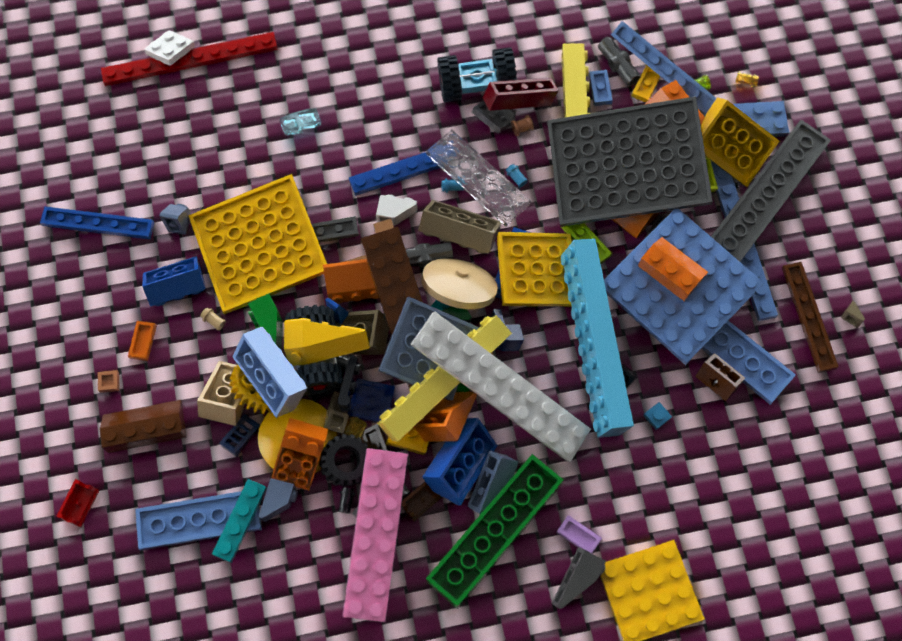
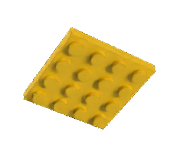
M497 233L502 306L572 307L571 301L568 300V285L564 280L565 269L561 264L562 253L572 243L571 234Z
M674 540L605 562V570L600 578L623 641H643L705 620Z

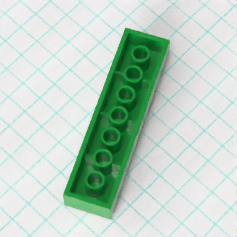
M532 454L427 576L426 582L458 609L561 487L564 480Z

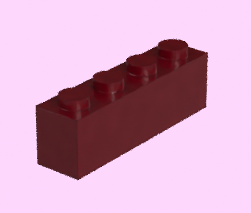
M552 78L489 82L482 98L489 111L551 106L559 90Z

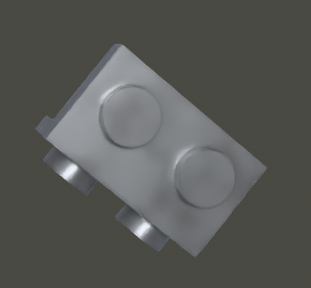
M485 101L476 105L471 112L498 134L511 126V121L514 120L516 115L513 109L489 111Z

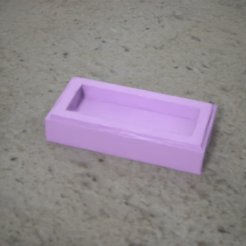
M569 515L556 532L576 547H580L590 553H593L602 539Z

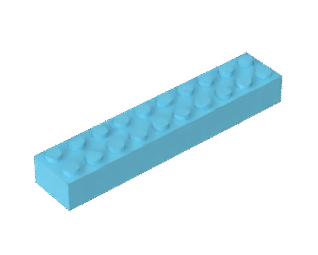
M596 239L573 240L562 253L561 264L565 269L564 280L568 285V300L571 301L572 305L571 316L575 320V336L579 341L578 352L582 356L583 361L582 372L586 377V392L590 397L589 408L594 417L593 429L597 433V438L620 436L632 428L634 424Z

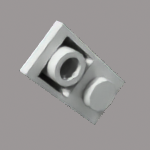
M389 194L380 195L376 212L377 222L391 219L393 225H397L417 212V201L407 197L404 199L397 198Z

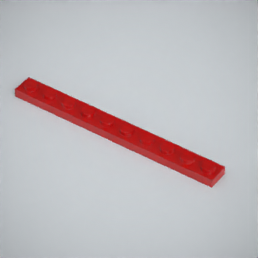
M274 32L193 48L171 66L150 57L101 68L104 85L110 86L276 51L278 48Z

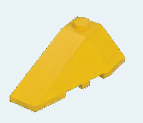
M306 318L285 320L284 351L288 362L293 366L311 364L370 348L365 329L344 325L340 327L332 326L328 322L316 323Z

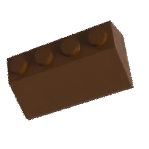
M182 400L103 415L100 425L101 447L107 453L187 438Z

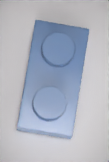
M607 70L589 71L594 106L612 104L613 100Z

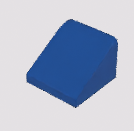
M326 298V305L334 311L335 321L342 324L349 314L348 311L330 298Z

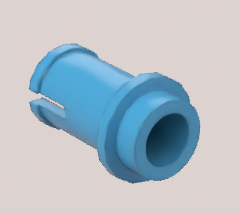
M512 164L506 169L507 176H510L519 188L528 182V179L519 170L518 165Z
M446 178L441 180V190L445 191V193H448V191H464V179L447 180Z

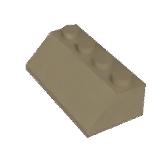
M432 200L423 210L418 231L423 232L426 236L438 237L444 242H454L460 247L475 249L481 254H489L494 246L502 222Z

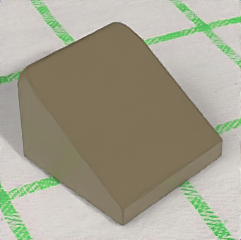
M854 301L849 304L841 316L843 320L856 328L865 320Z

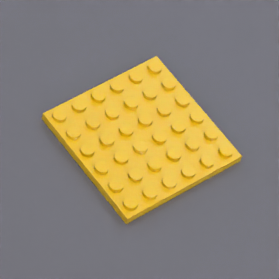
M292 174L188 215L224 314L245 307L248 303L268 293L272 296L324 274L323 265L327 264Z

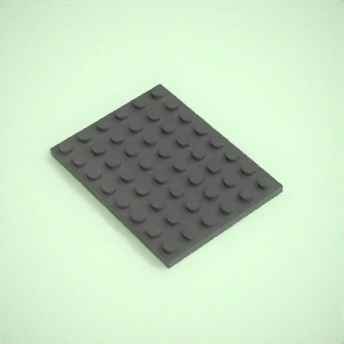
M696 96L547 120L561 227L712 204Z

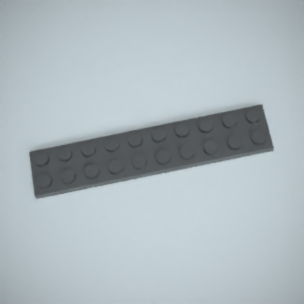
M800 120L711 237L740 262L831 139L803 120Z

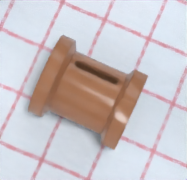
M529 115L525 116L524 119L511 121L515 136H519L520 133L528 130H534L533 122Z

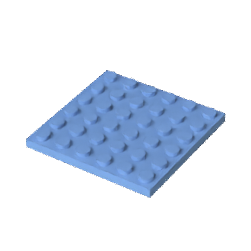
M674 209L604 279L607 295L685 365L764 284L680 209ZM661 237L708 271V274L685 301L681 300L638 267L642 256Z

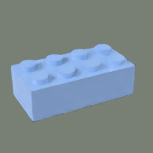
M263 326L244 333L232 356L276 418L295 410L308 388L304 380L299 377L293 365L288 362L281 349L277 347Z

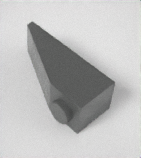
M578 547L552 604L562 609L603 574L606 560Z

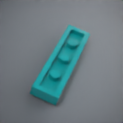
M250 479L247 480L212 555L230 563L233 562L267 490L266 486Z

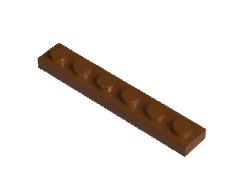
M802 261L783 265L782 271L817 372L821 373L837 369L839 366Z

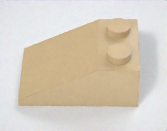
M218 361L197 400L198 417L236 426L245 404L240 405L241 399H234L236 393H231L232 387L229 386L230 376L237 365Z

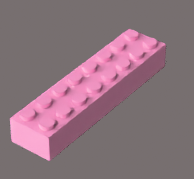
M366 449L343 617L385 622L408 457L406 453Z

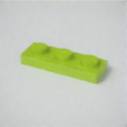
M585 223L561 227L567 234H571L572 240L596 239L601 264L612 256L610 250Z

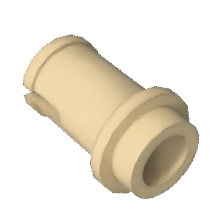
M206 308L201 313L202 321H207L217 330H221L224 327L226 321L215 314L213 309Z

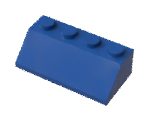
M467 418L458 441H445L422 478L433 492L456 505H461L480 475L489 450L494 452L498 445L479 418Z

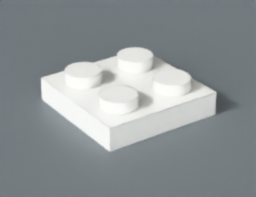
M169 30L144 50L146 55L171 66L192 50L195 44L194 41Z

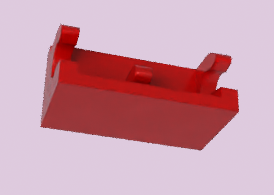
M75 479L56 517L81 528L99 490Z

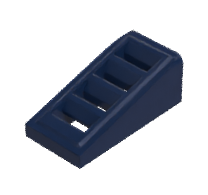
M244 414L236 426L219 443L220 446L235 457H238L257 432L260 424ZM247 422L248 424L253 426V428L250 430L243 424ZM240 428L247 432L246 436L239 432ZM238 435L242 438V440L239 441L236 438H234V436ZM230 441H233L234 443H236L237 446L234 447V446H232L231 444H229Z

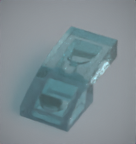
M316 108L294 112L279 120L285 135L302 133L303 129L319 127L322 123Z

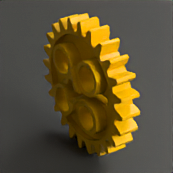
M238 365L237 367L235 366L229 386L232 387L231 393H236L234 399H241L240 405L246 403L247 410L253 407L254 413L261 409L262 414L266 410L272 414V411L257 391L251 394L256 389Z

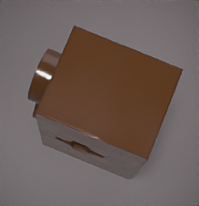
M715 353L704 362L695 376L724 401H727L745 380L743 375Z

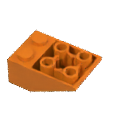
M456 392L453 401L443 398L413 428L425 442L458 441L477 394L474 392Z
M289 418L271 478L292 483L295 487L310 490L328 429Z

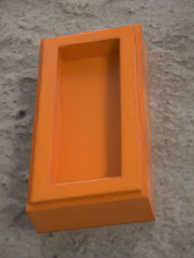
M136 321L128 353L129 359L149 360L157 327L155 323Z

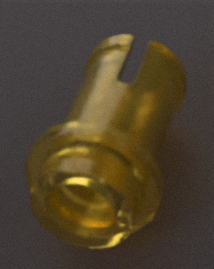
M738 71L735 83L751 85L752 88L753 86L757 87L759 76L756 73L752 75Z

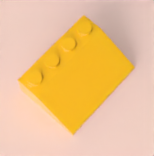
M718 97L707 111L701 125L705 156L746 187H748L780 142L731 102Z

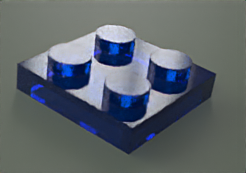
M357 378L356 390L352 396L351 410L348 412L350 418L378 423L381 420L380 416L391 408L395 386Z

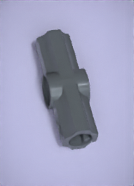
M611 37L602 39L598 44V48L606 57L609 68L614 73L617 72L627 86L636 84L641 75L631 64L628 53L625 50L621 51Z
M450 242L436 245L422 243L412 249H406L411 266L425 267L428 263L437 259H453Z

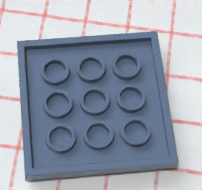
M407 297L378 371L414 385L416 382L420 384L425 379L423 376L430 369L435 370L438 367L437 364L411 346V343L433 312H437L466 335L473 329L477 330L479 327L411 297ZM458 385L444 399L453 401Z

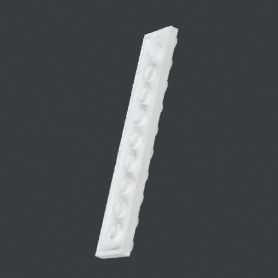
M437 312L431 314L411 343V346L567 462H571L591 430Z

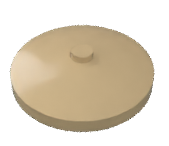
M445 258L434 260L424 267L421 277L422 286L430 296L446 305L461 309H480L490 305L494 301L498 289L497 283L490 273L473 263L459 259Z

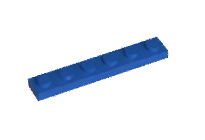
M452 144L351 176L349 181L354 195L357 196L457 163L458 158Z
M44 206L40 224L45 227L151 239L154 221L151 219Z

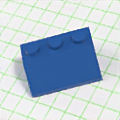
M197 256L143 273L142 287L150 307L164 305L167 301L173 299L180 300L189 294L196 295L206 289Z

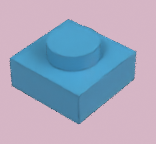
M660 402L643 415L655 430L672 418Z

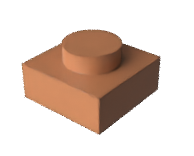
M118 370L98 372V391L100 393L119 391Z

